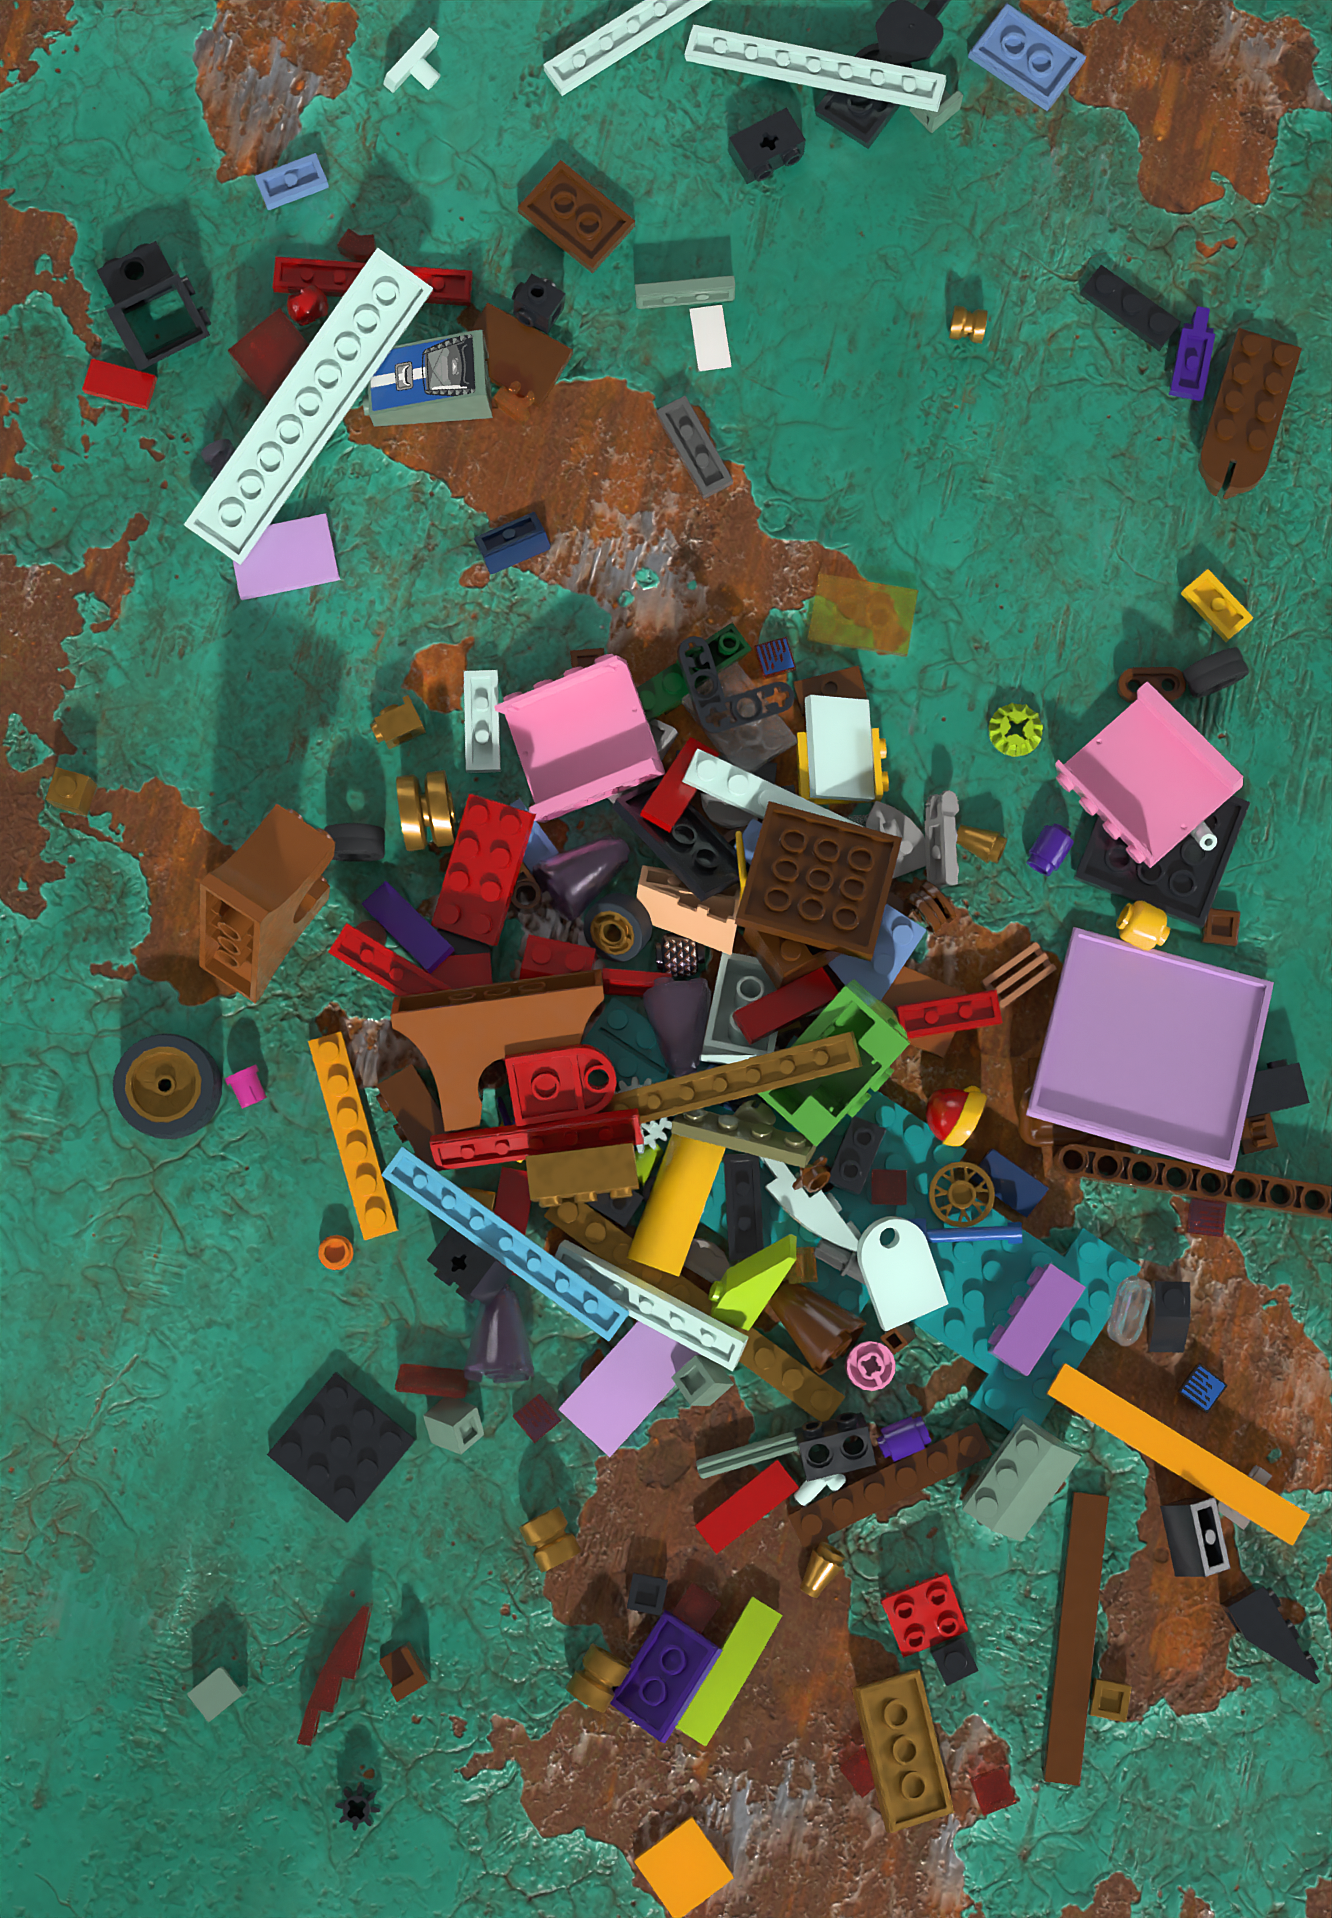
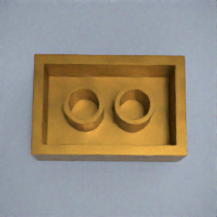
M633 1143L525 1156L530 1200L534 1202L539 1201V1206L541 1207L562 1205V1198L574 1197L576 1203L597 1201V1194L609 1192L612 1199L633 1196L632 1190L639 1189Z

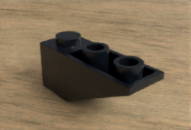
M1254 1583L1220 1603L1240 1637L1314 1684L1320 1682L1315 1674V1671L1319 1669L1317 1663L1307 1650L1304 1652L1301 1650L1296 1641L1300 1638V1635L1290 1619L1284 1621L1277 1609L1282 1606L1281 1602L1271 1587L1266 1589L1265 1586Z

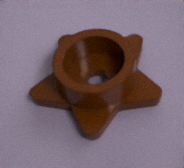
M823 1155L813 1164H809L805 1168L801 1167L800 1176L792 1185L793 1189L797 1190L805 1187L808 1192L813 1193L825 1186L830 1179L829 1172L831 1171L825 1165L827 1158Z

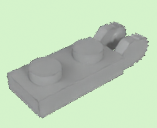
M950 790L943 791L940 795H930L925 804L927 805L925 821L927 881H930L938 889L958 884L959 866L956 853L958 835L955 828V815L959 811V804L957 803L959 800H957L958 796H956V793Z

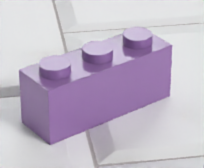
M1051 1263L1045 1264L1043 1268L1037 1266L1026 1282L1031 1287L1024 1297L1018 1295L1007 1311L1011 1317L1004 1327L999 1324L988 1339V1342L992 1344L988 1352L1023 1376L1030 1374L1086 1288Z

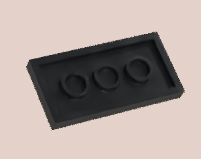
M663 777L615 800L612 807L614 811L701 902L740 882L737 851L690 802L671 832L640 816L642 809ZM745 860L746 871L748 876L751 865Z

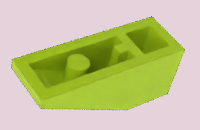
M789 1234L727 1269L720 1281L715 1280L708 1295V1300L712 1301L711 1316L749 1331L796 1261L797 1236Z

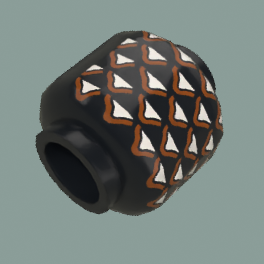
M666 933L662 936L661 942H655L657 970H662L663 973H671V978L694 976L697 974L698 964L705 963L704 945L675 933Z

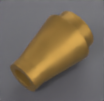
M963 824L960 825L957 831L956 844L961 845L987 864L990 861L996 864L999 862L1007 843V838L1000 836L1001 832L969 827Z
M820 1542L817 1548L814 1547L803 1581L799 1588L809 1596L818 1598L821 1591L844 1567L842 1562L845 1555L834 1546Z

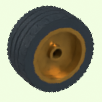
M176 1034L152 1035L133 1044L121 1057L113 1076V1096L123 1118L136 1130L159 1139L183 1138L203 1128L214 1116L222 1096L221 1074L210 1053L193 1040ZM168 1080L171 1081V1089L163 1092V1089L167 1088L165 1083Z

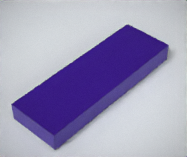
M387 881L381 884L361 904L430 974L454 951V948Z

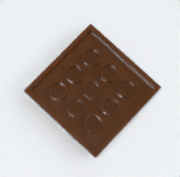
M769 801L734 924L871 962L902 837Z

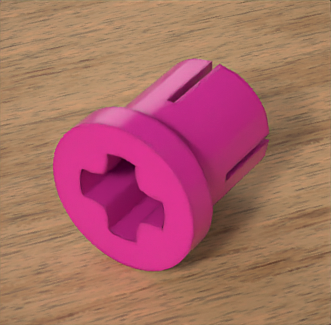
M257 1065L248 1067L225 1078L227 1085L231 1084L242 1109L267 1098L256 1073L259 1071Z

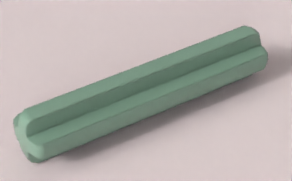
M788 1432L696 1461L699 1476L701 1478L711 1477L796 1451L798 1449L796 1436L793 1432Z

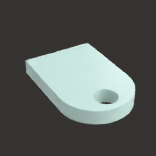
M890 1216L878 1219L867 1227L858 1243L857 1259L878 1321L884 1331L893 1329L949 1304L926 1237L915 1224L901 1217ZM886 1228H893L895 1231L894 1240L888 1245H881V1232Z

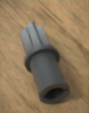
M824 1238L817 1243L813 1252L815 1257L840 1271L839 1275L844 1276L846 1274L866 1285L856 1256L857 1252L852 1251L850 1253Z

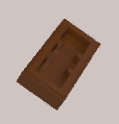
M859 665L793 682L801 716L806 715L805 697L809 695L867 700Z

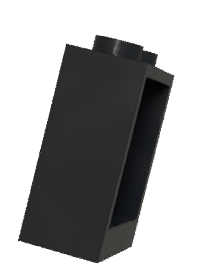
M176 270L104 306L138 371L210 336L206 327L211 325V322L203 306L196 309L190 297L196 293L187 275L180 278ZM174 284L196 328L144 353L122 310Z

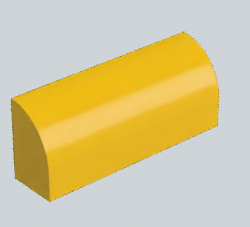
M676 1134L671 1135L626 1258L679 1277L726 1147Z

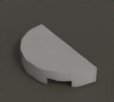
M700 793L704 812L719 827L734 830L748 825L752 818L759 819L714 796Z
M702 1238L692 1240L683 1266L712 1284L715 1280L720 1281L727 1269H729V1263L724 1252L710 1241Z

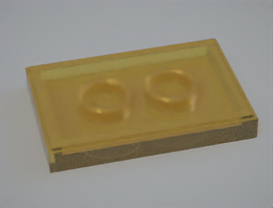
M819 573L807 641L907 657L918 590Z

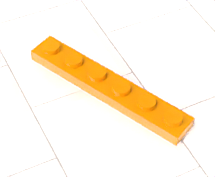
M340 1031L308 1041L363 1238L368 1240L398 1231L343 1033Z

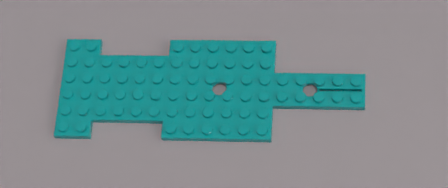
M612 997L581 1043L594 1046L603 1051L613 1063L616 1082L619 1084L620 1081H623L627 1086L632 1085L633 1077L638 1078L640 1085H644L647 1078L652 1080V1084L666 1081L668 1074L673 1070L683 1069L692 1074L707 1070L710 1062L701 1061L700 1054L615 997ZM794 1035L785 1049L790 1048L797 1041L798 1037ZM597 1069L606 1076H608V1074L604 1070ZM869 1088L867 1092L872 1097L854 1116L881 1126L886 1131L861 1193L855 1196L836 1187L823 1193L827 1195L830 1192L842 1208L838 1212L840 1217L846 1224L852 1221L861 1235L873 1222L890 1216L904 1219L926 1218L927 1229L961 1228L950 1226L935 1215L929 1202V1186L934 1175L941 1168L954 1162H960L967 1150L961 1146H947L943 1144L942 1141L935 1137L928 1124L880 1092H874ZM768 1103V1106L776 1116V1121L773 1124L775 1129L785 1132H799ZM717 1104L703 1107L705 1111L719 1115H733L735 1113ZM846 1114L816 1147L815 1153L807 1165L813 1164L824 1155L827 1158L825 1165L831 1168L852 1117ZM674 1115V1116L669 1117V1118L672 1119V1120H674V1118H675L677 1115ZM726 1148L724 1151V1154L745 1153L730 1148ZM722 1157L699 1221L728 1240L724 1160ZM759 1157L764 1248L789 1234L797 1236L796 1261L784 1279L787 1281L794 1279L859 1316L870 1299L867 1286L846 1274L844 1276L839 1275L840 1271L813 1255L814 1249L821 1238L794 1220L765 1189L775 1178ZM785 1164L793 1175L797 1172L800 1173L801 1167ZM948 1170L944 1174L950 1176V1171ZM941 1176L936 1185L948 1191L951 1182ZM935 1189L934 1195L939 1194V1190ZM807 1191L806 1194H807V1195L809 1196V1198H810V1197H812L814 1194H816L818 1191L813 1192V1193H810V1192ZM947 1195L935 1197L938 1209L949 1204ZM977 1198L975 1199L976 1202L983 1203ZM973 1205L965 1208L970 1220L980 1215ZM952 1206L948 1218L958 1222L961 1209ZM980 1206V1209L983 1212L986 1207ZM991 1209L985 1219L970 1227L1007 1226V1223L1011 1221ZM941 1210V1213L945 1215L946 1210ZM964 1216L962 1217L961 1222H967ZM886 1228L881 1232V1245H888L894 1240L895 1231L893 1228ZM1084 1228L1079 1231L1064 1256L1023 1229L1022 1243L1008 1244V1240L928 1243L949 1304L915 1318L910 1322L987 1373L970 1399V1405L1009 1431L1012 1430L1022 1414L1040 1426L1056 1402V1399L1046 1394V1391L1062 1364L1066 1363L1075 1370L1077 1369L1142 1267ZM1051 1263L1086 1288L1030 1374L1023 1376L988 1352L992 1346L988 1339L999 1324L1004 1327L1011 1317L1007 1311L1018 1295L1024 1297L1031 1287L1026 1282L1037 1266L1043 1268L1045 1264Z

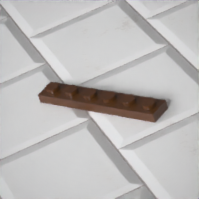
M974 1422L926 1446L925 1449L897 1460L807 1506L787 1514L802 1547L805 1548L993 1454L978 1424Z

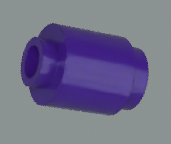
M1056 823L1053 826L1045 825L1028 852L1030 857L1026 863L1040 874L1050 876L1053 871L1058 870L1074 844V841L1070 838L1071 832Z
M909 1416L880 1429L882 1436L876 1438L884 1458L891 1456L893 1462L925 1449L924 1445L931 1443V1438L921 1416L914 1419Z

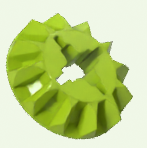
M1012 702L1000 707L992 716L988 729L989 737L994 747L1001 753L1013 757L1024 756L1032 752L1040 743L1043 724H1041L1038 712H1034L1027 704L1021 705ZM1009 720L1015 724L1027 722L1021 731L1024 735L1023 737H1020L1018 734L1005 737L1011 728Z

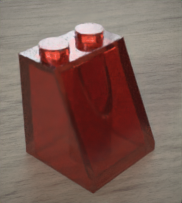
M278 308L229 348L228 352L238 375L267 406L309 344L284 312Z

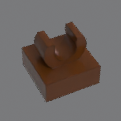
M1270 1113L1245 1119L1240 1140L1242 1155L1279 1147Z

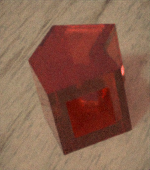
M348 228L337 246L339 253L351 261L367 263L376 250V241L374 234L359 235Z

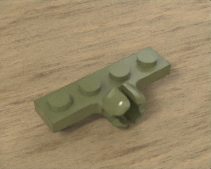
M755 1100L744 1102L733 1115H719L700 1108L677 1114L672 1121V1134L802 1168L807 1166L816 1150V1146L802 1133L785 1132L775 1129L773 1124L776 1121V1116L772 1109L763 1102L760 1103L758 1108H755Z

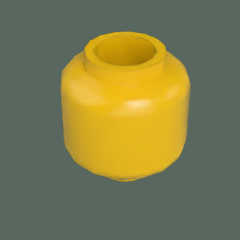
M1142 900L1136 901L1134 904L1128 903L1121 911L1116 922L1120 938L1123 941L1146 951L1151 950L1156 944L1159 946L1163 945L1170 933V928L1166 926V913Z

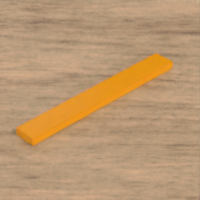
M1066 1363L1062 1364L1046 1391V1394L1205 1493L1215 1497L1218 1501L1289 1545L1293 1546L1310 1516L1307 1512Z

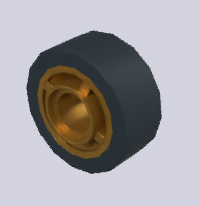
M612 893L599 899L589 909L584 918L583 932L588 945L591 948H596V954L609 961L623 962L636 956L645 947L651 937L652 922L648 911L641 902L630 895Z

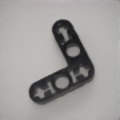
M692 636L683 640L678 646L677 658L698 724L705 732L714 734L782 713L793 705L795 699L794 692L784 682H774L725 698L707 642L700 637ZM689 643H692L694 648H701L702 653L697 656L699 666L706 663L708 669H702L692 675L690 674L689 668L696 666L693 658H686L684 653L689 649ZM704 675L711 679L713 688L709 694L702 695L696 691L694 683L698 676ZM774 688H777L779 693L785 692L786 699L782 700V707H779L777 702L765 705L764 707L767 712L762 713V702L757 693L761 692V697L764 699L774 695ZM748 698L753 701L755 711L751 717H742L738 713L737 704L740 699ZM725 703H730V713L735 723H730V716L720 719L718 721L719 727H715L713 723L706 722L705 717L710 715L709 709L713 708L715 713H720L728 710Z

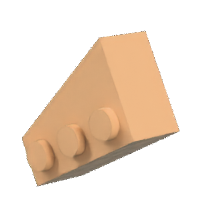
M642 866L636 900L641 902L648 911L652 925L729 955L732 954L737 926L734 923L740 905V882L701 902L672 870Z

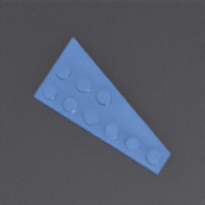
M752 818L742 834L745 860L750 865L762 823ZM886 904L871 962L840 954L829 962L828 965L845 986L855 979L870 994L881 1001L927 929Z

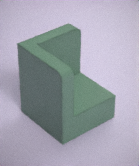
M944 89L938 112L911 106L909 111L930 133H933L960 110L963 94L958 90L951 96Z
M695 1355L671 1377L688 1403L693 1406L712 1405L734 1385L720 1364L701 1355Z
M450 1396L444 1397L423 1415L430 1441L437 1446L460 1455L484 1435L477 1406Z
M219 1667L188 1692L187 1695L209 1723L247 1691V1688L244 1684L239 1688L225 1668Z

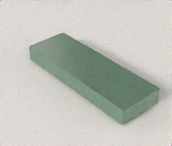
M734 276L635 284L636 308L638 309L733 301L735 298Z

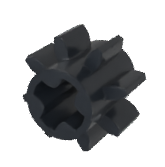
M361 1782L355 1791L346 1786L343 1793L347 1800H338L335 1804V1807L343 1809V1815L339 1822L343 1823L348 1820L353 1823V1831H356L359 1824L363 1821L368 1826H372L374 1820L370 1812H380L382 1807L379 1804H374L373 1798L378 1791L373 1790L369 1793L367 1790H364V1782ZM363 1800L366 1804L363 1812L360 1809L354 1812L351 1809L354 1801L359 1803Z

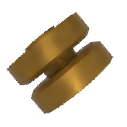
M445 770L427 772L424 779L425 794L423 795L419 780L414 774L397 776L396 778L399 814L407 851L425 849L428 843L427 827L431 828L433 841L438 847L455 844V810Z

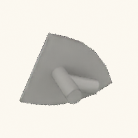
M875 801L867 817L865 827L902 837L892 879L926 866V844L920 829L910 818L896 808Z

